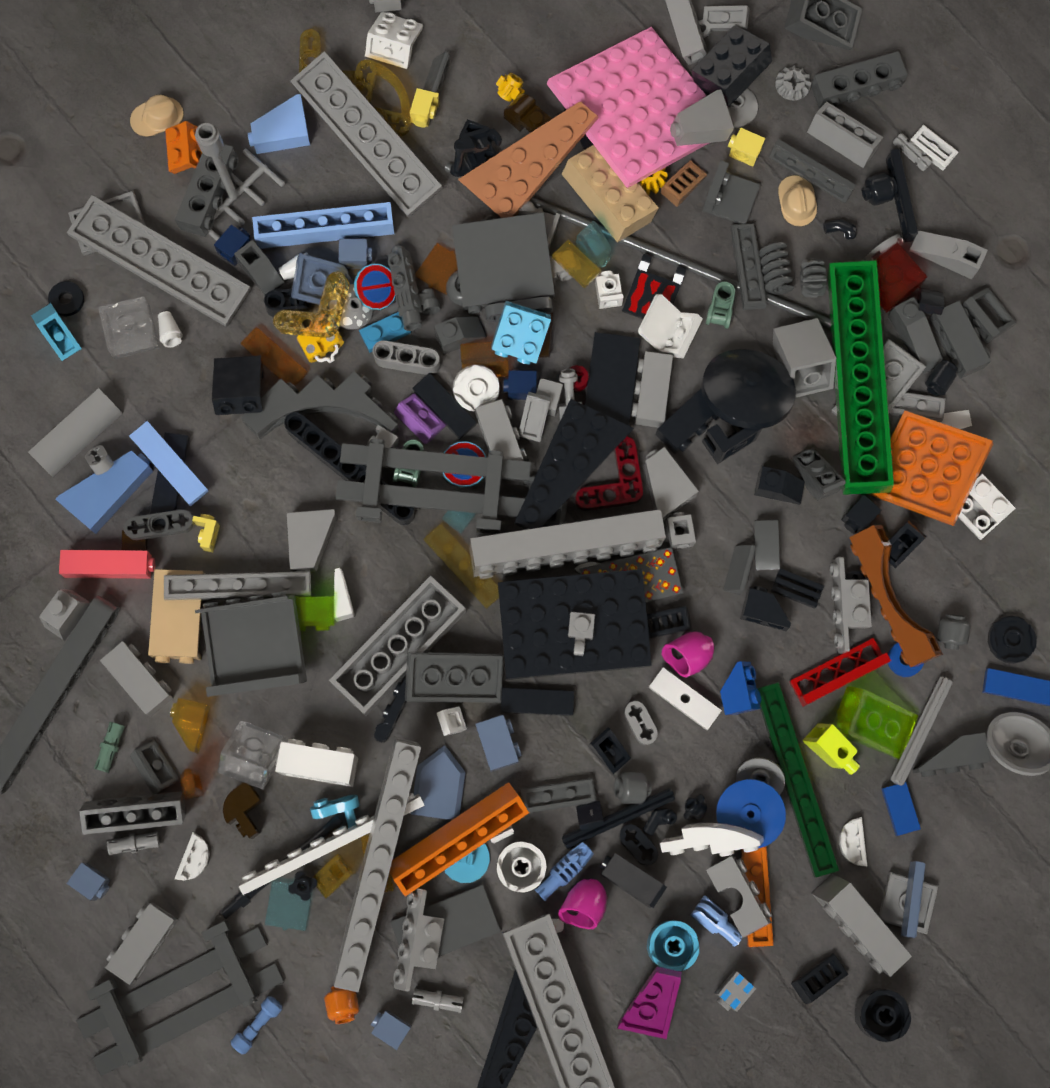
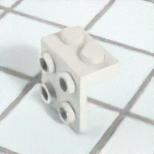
M656 294L638 332L661 354L673 355L675 358H684L703 318L698 314L680 312L662 294Z

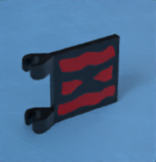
M643 254L622 312L644 319L656 294H662L668 301L674 304L686 272L685 268L678 266L673 281L648 273L647 270L652 257Z

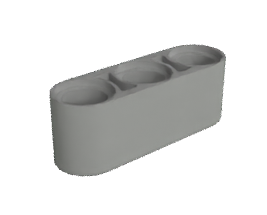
M379 341L373 347L374 360L378 366L423 375H428L429 373L434 375L440 369L439 355L431 348L390 341ZM386 350L390 353L385 358L378 356L381 351ZM409 354L413 358L408 362H404L401 360V357ZM428 358L435 360V363L431 366H427L423 362Z

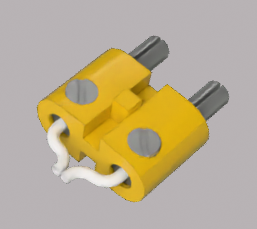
M317 308V310H314V314L319 322L314 325V328L305 329L301 320L294 322L299 332L297 340L310 363L316 361H328L331 363L334 361V356L338 353L344 341L332 319L326 318L322 310ZM329 351L333 352L330 358L325 357Z

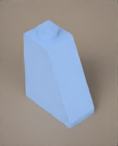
M301 94L293 96L250 123L252 132L248 133L250 147H255L257 154L310 145Z

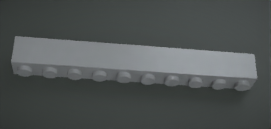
M394 737L333 975V985L335 988L359 992L421 746L417 742Z

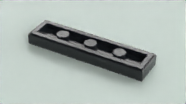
M893 149L886 158L889 176H893L897 183L898 190L895 193L894 200L902 236L905 242H912L918 234L900 150Z
M165 432V442L185 463L189 436ZM159 470L157 472L150 514L175 511L177 509L179 493ZM169 517V520L171 522V528H173L172 524H174V522L172 521V517ZM157 519L153 525L165 527L166 522L163 519Z

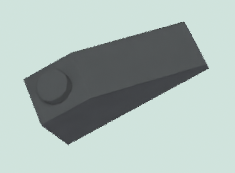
M912 297L895 306L888 315V318L911 355L926 366L922 372L924 374L934 369L943 359L924 312L918 310L919 304Z

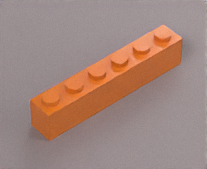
M508 782L393 859L389 873L406 897L529 814V811Z

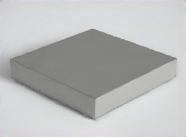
M889 872L879 911V918L883 922L902 927L908 877ZM923 882L917 932L922 934L928 933L938 886Z

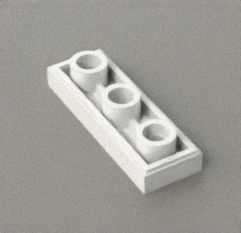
M665 668L661 669L648 687L705 730L710 728L722 711ZM682 695L688 697V703H683L681 701Z

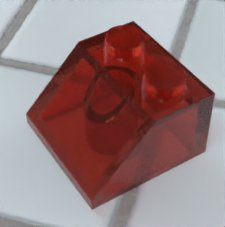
M898 242L876 259L880 306L886 313L921 287L927 278V275Z

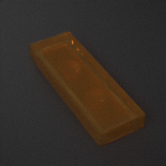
M257 327L241 342V345L253 356L261 355L263 365L286 384L291 382L296 386L308 374L301 365Z

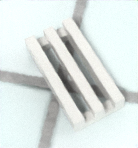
M925 125L910 140L923 152V156H927L942 171L958 154L956 149ZM921 134H923L924 136H926V137H927L929 140H931L933 143H930L928 140H926L924 137H922ZM937 146H939L942 150H944V151H945L946 153H948L950 156L948 157L946 154H944L941 150L938 149Z

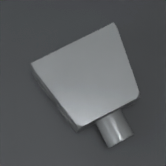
M60 589L40 614L39 618L46 629L65 641L85 613L90 602L73 590Z

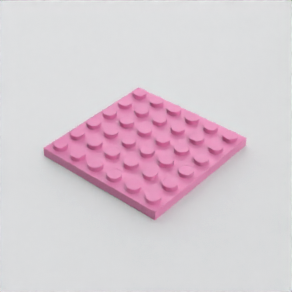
M652 27L548 79V87L566 110L581 101L599 117L587 131L586 136L627 188L709 144L677 146L675 138L671 135L670 127L677 114L703 99L706 95Z

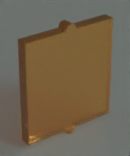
M436 243L415 273V276L427 283L429 288L433 287L447 295V281L455 271H458L455 251H449Z

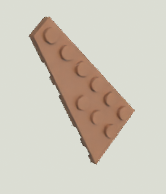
M580 101L458 180L501 218L517 216L523 205L533 197L599 117Z

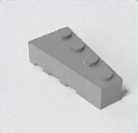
M831 874L811 893L823 906L825 912L839 924L840 930L847 937L852 938L856 949L862 955H867L870 958L869 964L877 973L883 972L891 977L912 957L850 882Z

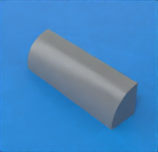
M98 388L30 449L28 453L54 477L118 419L122 412Z

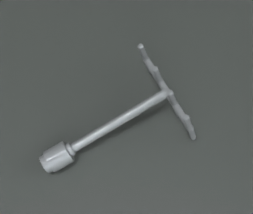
M203 123L197 127L195 132L197 144L204 155L212 157L228 194V197L222 201L221 208L216 211L214 220L225 211L240 225H243L245 221L228 206L244 191L259 205L263 206L265 202L249 186L264 172L281 187L285 185V182L247 149H244L243 153L259 168L244 182L233 173L230 177L220 154L224 144L219 130L210 123ZM232 181L239 186L237 189H235ZM212 229L208 230V234L216 241L220 238Z

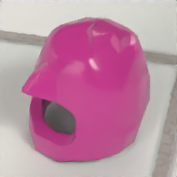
M690 632L666 644L662 649L661 655L676 673L686 678L700 672L711 662L714 654V642L711 637L705 636L701 632ZM672 648L678 650L683 655V658L677 660L672 654Z
M583 879L567 892L568 895L558 913L559 920L579 928L595 929L604 917L608 897L604 886L598 880ZM567 910H574L579 913L574 916L569 914Z

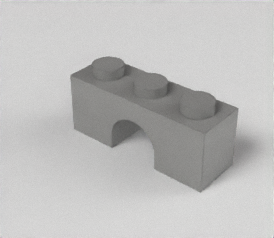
M731 856L706 870L717 892L735 888L741 893L743 904L737 912L730 916L742 938L772 923L770 917H772L771 911L766 903L761 904L757 896L760 894L759 889L753 880L749 882L745 874L748 870L741 858L737 860L736 856Z

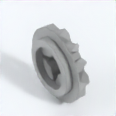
M795 65L791 68L785 67L776 77L775 86L777 92L787 100L795 101L804 98L810 91V74H806L803 68H796ZM792 77L795 78L796 82H799L796 84L794 90L792 83L790 82Z

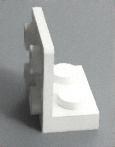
M381 12L368 31L365 56L407 69L410 65L412 45L422 31L423 24L417 23L413 19L395 16L393 13Z

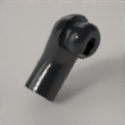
M843 219L823 223L825 234L841 231L844 232V238L847 240L854 239L857 236L856 226Z

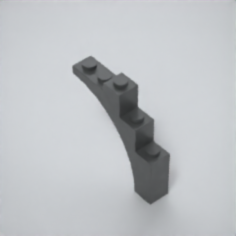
M355 371L336 389L327 378L323 380L318 375L300 392L291 382L286 384L280 379L261 398L262 412L245 413L241 417L244 425L260 440L274 428L284 424L286 416L293 412H298L303 416L324 412L343 413L362 418L376 426L379 425L394 435L399 431L396 417L390 412L385 413L380 408L382 405L373 396L369 398L372 394L370 386L372 383L363 374L359 376Z

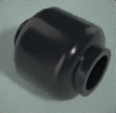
M880 173L866 178L861 192L865 201L868 200L873 206L892 201L898 189L893 176H889L887 173Z

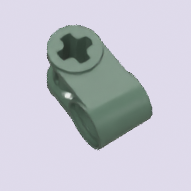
M720 282L716 286L711 304L709 305L706 325L713 323L722 325L725 329L729 328L735 296V288L731 283ZM720 291H725V292H727L728 295H729V298H727V299L721 298V297L718 295V292H720Z
M409 440L403 446L405 450L418 448L420 451H424L423 445L417 440ZM395 468L393 482L402 481L412 484V487L416 488L421 471Z

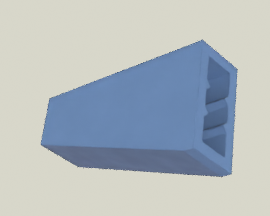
M130 451L115 460L114 465L107 472L100 475L94 473L60 494L55 500L97 534L153 472L149 466L151 462L143 454L139 453L137 456Z

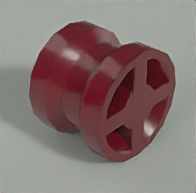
M575 365L569 369H574L575 373L581 376L580 378L578 377L576 382H573L574 393H579L587 387L589 375L584 367Z

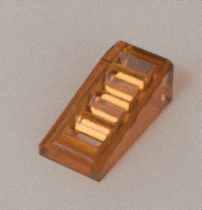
M185 769L180 776L184 798L189 800L203 796L204 792L199 773L192 769Z

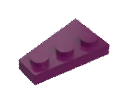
M656 967L619 1020L617 1029L667 1039L682 972Z

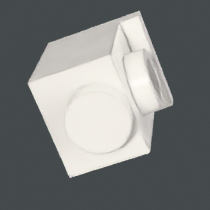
M613 271L601 272L600 276L596 277L595 280L599 309L622 306L623 294L619 274H613ZM613 285L611 289L606 288V286Z

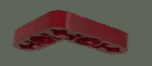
M627 436L614 450L619 483L580 489L575 497V503L579 509L588 511L631 505L641 500L643 486L636 444L632 438ZM622 443H626L627 446H631L628 449V459L620 461L625 456L623 449L619 448L622 446ZM624 465H632L635 468V473L632 476L624 475L622 472ZM630 481H633V490L638 491L635 498H631L630 494H626L630 488ZM606 490L613 491L616 495L615 500L612 502L605 501L602 497L603 492ZM595 492H599L598 499L600 503L596 504L597 499L589 500L588 505H585L584 501H580L583 494H587L590 498L596 496Z

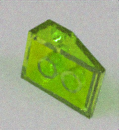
M847 686L833 725L845 738L900 760L912 735L918 715L865 689Z

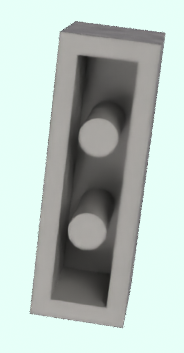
M827 101L815 114L807 133L862 168L872 159L883 139L881 135Z
M645 351L644 358H639L637 372L641 373V380H636L634 394L638 395V402H633L631 416L636 417V425L659 428L664 423L673 355Z
M501 399L475 408V414L488 451L497 450L503 452V459L528 461L524 448L520 449L517 440H520L516 426H511L509 419H512V414L509 406H504Z
M122 641L100 661L147 716L152 717L173 699L169 694L172 689L163 679L161 681L157 680L154 676L156 670L148 661L143 663L138 656L141 653L132 643L128 646Z
M149 903L148 906L144 905L136 916L138 921L134 927L129 926L121 938L124 940L118 949L115 947L107 957L109 963L105 968L129 985L136 983L178 921L177 918L155 903Z

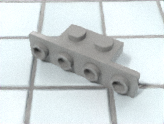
M837 557L830 565V576L834 579L831 597L835 601L833 623L836 624L837 634L834 636V645L838 648V654H843L850 650L848 629L870 628L872 625L869 580H845L844 557Z
M417 888L407 897V914L402 925L403 937L398 948L399 960L393 976L394 988L407 992L410 991L414 966L436 969L444 924L443 918L423 915L427 890Z

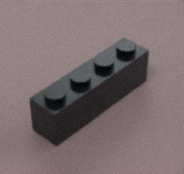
M700 389L657 429L656 436L674 454L679 450L684 452L693 443L691 439L696 434L700 437L709 428L707 424L712 419L717 421L720 417L708 407L703 398L702 389Z

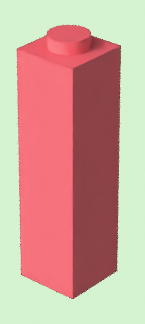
M60 550L59 574L64 578L151 579V572L155 571V558H152L148 551Z

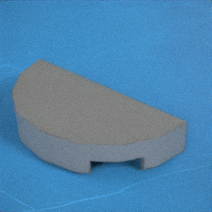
M896 234L874 248L863 261H878L902 246L905 240L900 234Z

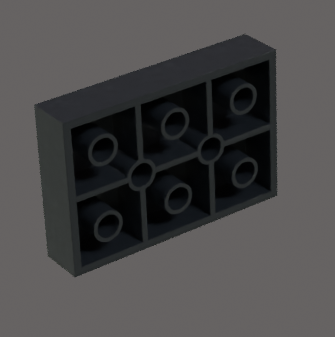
M642 569L498 582L507 680L652 666ZM571 612L595 614L593 639H585L583 656L574 655L575 638L568 637Z

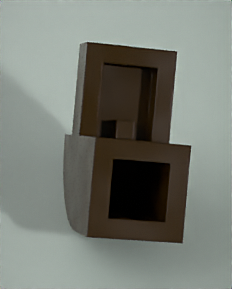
M524 93L519 94L504 109V119L519 132L525 128L531 133L552 119L536 105L535 99Z
M244 781L227 795L223 805V815L227 824L231 825L238 821L236 828L243 837L248 836V838L253 839L260 832L247 813L263 801L249 781Z

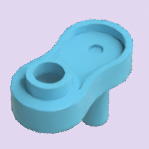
M348 795L328 801V798L319 799L313 802L314 806L310 808L313 819H320L344 812L348 828L356 825L354 809L359 807L360 803L357 795Z

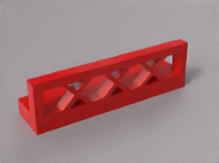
M872 638L789 682L801 705L804 707L889 663L891 659L887 652L882 654L876 641ZM868 646H871L877 657L871 661L860 658L862 650ZM858 652L857 657L852 656V654ZM842 659L855 660L852 671L847 672L840 669ZM837 663L836 668L832 667L831 665ZM829 669L835 671L833 680L828 683L819 680L821 670ZM817 673L815 678L809 677ZM838 673L844 674L837 678ZM804 679L814 682L812 691L803 695L797 684ZM817 683L822 685L821 687L816 689Z

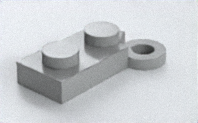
M704 6L703 20L698 21L700 27L706 26V30L702 32L703 38L709 36L711 30L730 31L734 25L747 31L749 7Z

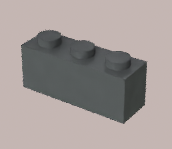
M960 301L944 307L942 315H931L929 320L950 361L957 367V374L960 379L984 369L991 362L988 349L985 346L983 347L979 339V332L976 327L972 326L969 320V313L964 306L962 307Z

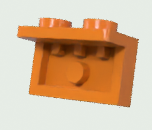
M187 121L165 129L169 172L174 174L191 167L196 169L202 155L195 139L197 126Z

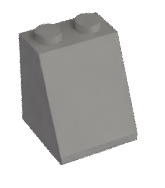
M818 318L774 328L773 347L776 358L788 370L790 377L793 378L796 387V397L833 389L836 356Z

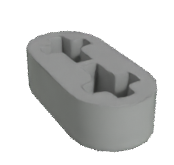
M102 445L92 448L85 455L87 463L96 475L107 472L114 465L110 455Z
M639 701L630 702L624 709L625 719L636 740L642 745H650L657 738V728L643 703ZM632 706L635 709H641L642 712L639 713L641 722H638L635 716L630 717L629 713L632 711ZM641 724L644 725L646 730H652L651 740H647L646 737H640L643 732Z

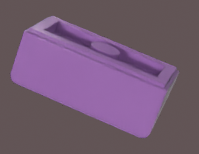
M414 393L401 401L394 411V414L424 444L430 442L446 426Z

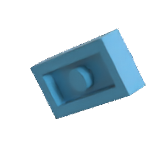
M397 312L359 330V333L369 353H371L377 342H394L411 334V331L404 329L402 317Z

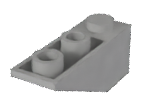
M918 231L909 251L972 279L980 269L988 250L967 240Z

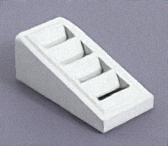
M340 568L335 569L334 617L338 622L355 616L345 576Z

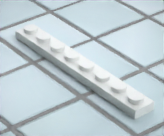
M413 793L409 794L404 815L425 806L419 794L415 796ZM365 815L355 821L356 825L348 829L346 826L340 827L332 832L334 836L326 840L324 837H320L310 843L311 847L303 851L301 848H298L288 853V858L281 862L278 859L273 860L265 865V870L256 873L254 870L242 876L243 880L239 882L242 894H247L370 833L374 816L369 817V815Z

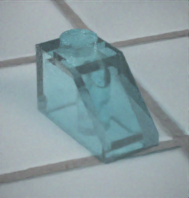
M592 221L577 235L575 253L593 271L599 266L603 268L611 259L612 248L598 224Z

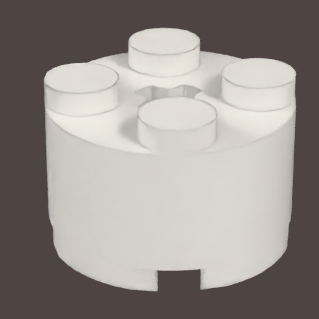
M515 842L508 845L501 852L497 860V874L500 881L506 888L514 892H528L535 889L543 881L546 874L547 866L543 853L536 846L527 842ZM518 860L528 864L525 874L515 871L514 867L517 866Z

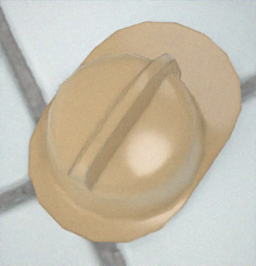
M155 95L149 98L146 103L135 108L130 117V124L134 132L140 136H153L179 124L183 118V108L173 98Z
M792 175L786 177L781 181L778 188L783 217L794 226L808 225L817 214V203L813 186L809 181L800 176Z

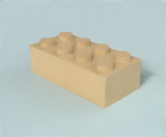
M594 145L568 159L562 173L563 177L617 243L651 223L659 209L639 183L627 188Z

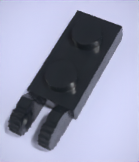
M404 679L403 683L398 682L393 692V695L396 696L392 705L388 704L382 715L385 718L384 723L378 724L375 728L376 731H374L373 735L376 741L381 743L387 741L407 702L405 701L406 679Z

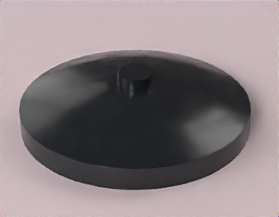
M749 349L729 350L713 358L707 365L701 382L703 398L708 407L724 421L748 429H763L780 423L790 413L796 397L795 383L793 378L790 377L788 370L773 357Z

